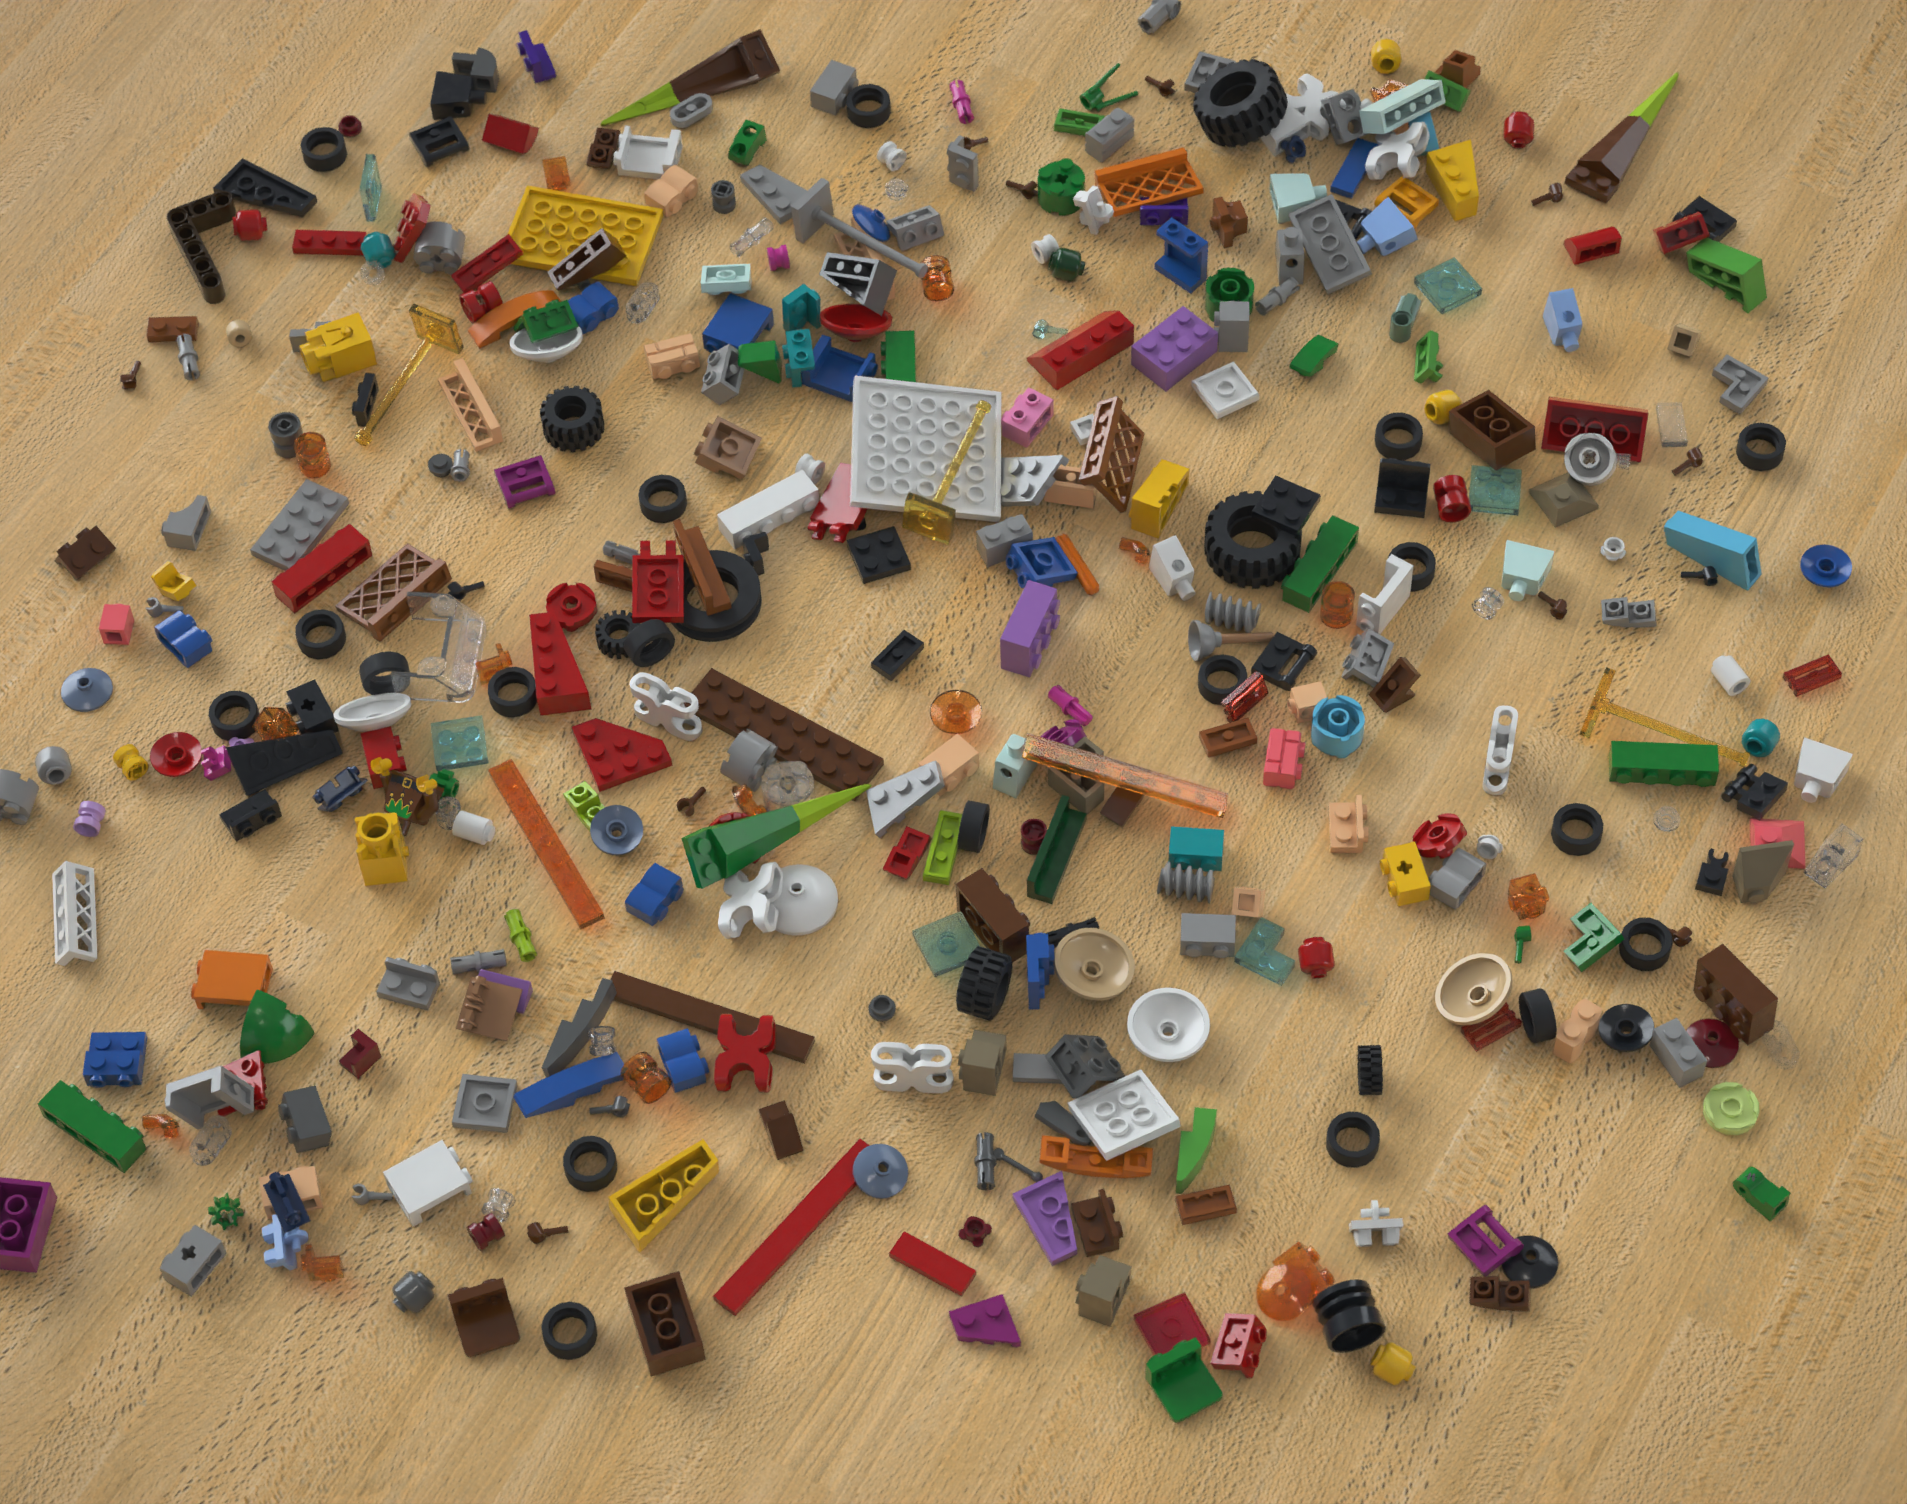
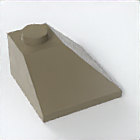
M1569 472L1529 489V493L1555 528L1599 508V505L1584 485L1576 481Z
M1793 840L1741 847L1739 849L1732 877L1740 903H1758L1768 899L1786 874L1794 846Z

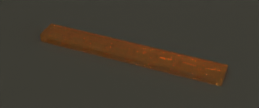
M1027 733L1021 758L1219 818H1223L1226 813L1228 793Z
M510 759L488 769L492 781L580 930L604 919L603 911L513 760Z

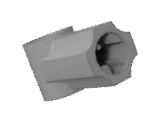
M1152 0L1151 6L1138 18V25L1142 28L1143 32L1147 34L1154 33L1168 18L1173 20L1178 15L1182 5L1181 1Z

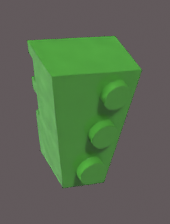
M1709 238L1702 239L1686 252L1689 272L1711 288L1715 286L1726 293L1724 297L1731 301L1734 298L1744 305L1742 310L1746 313L1751 312L1767 298L1762 259Z

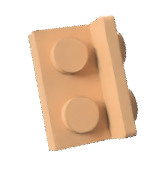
M1356 795L1355 802L1329 803L1330 853H1362L1363 843H1368V827H1363V820H1367V804H1362V795Z

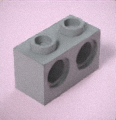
M1354 89L1346 90L1320 100L1336 145L1369 134L1363 133L1359 110H1361V100ZM1341 99L1346 103L1345 110H1342L1340 107ZM1349 121L1354 126L1353 133L1348 130Z

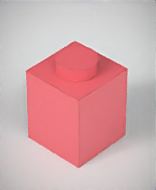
M104 604L99 626L103 643L129 645L134 625V617L130 605Z

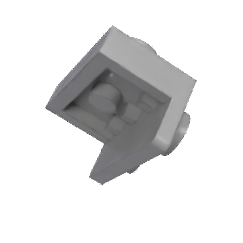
M959 135L947 148L949 182L974 192L979 186L978 154L965 149L964 137Z

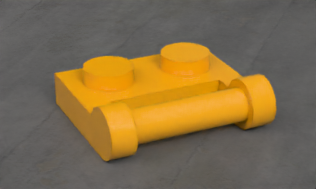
M1403 175L1384 190L1374 202V205L1377 207L1389 197L1413 212L1412 215H1409L1397 207L1414 226V229L1421 220L1439 205V199L1408 178H1403Z

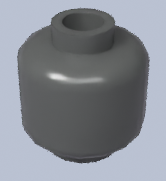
M409 1271L393 1286L392 1291L396 1296L393 1303L403 1313L407 1310H410L412 1313H419L434 1298L432 1289L435 1285L421 1271L417 1273Z

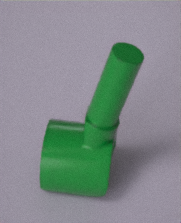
M1519 926L1516 929L1514 935L1516 942L1515 963H1521L1523 942L1531 941L1530 926Z

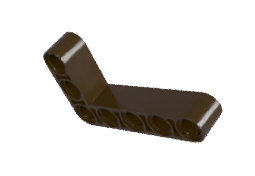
M227 191L210 194L173 208L167 213L171 235L205 301L210 304L222 302L225 298V291L221 276L198 233L228 223L233 220L232 217H236L237 213L232 195Z

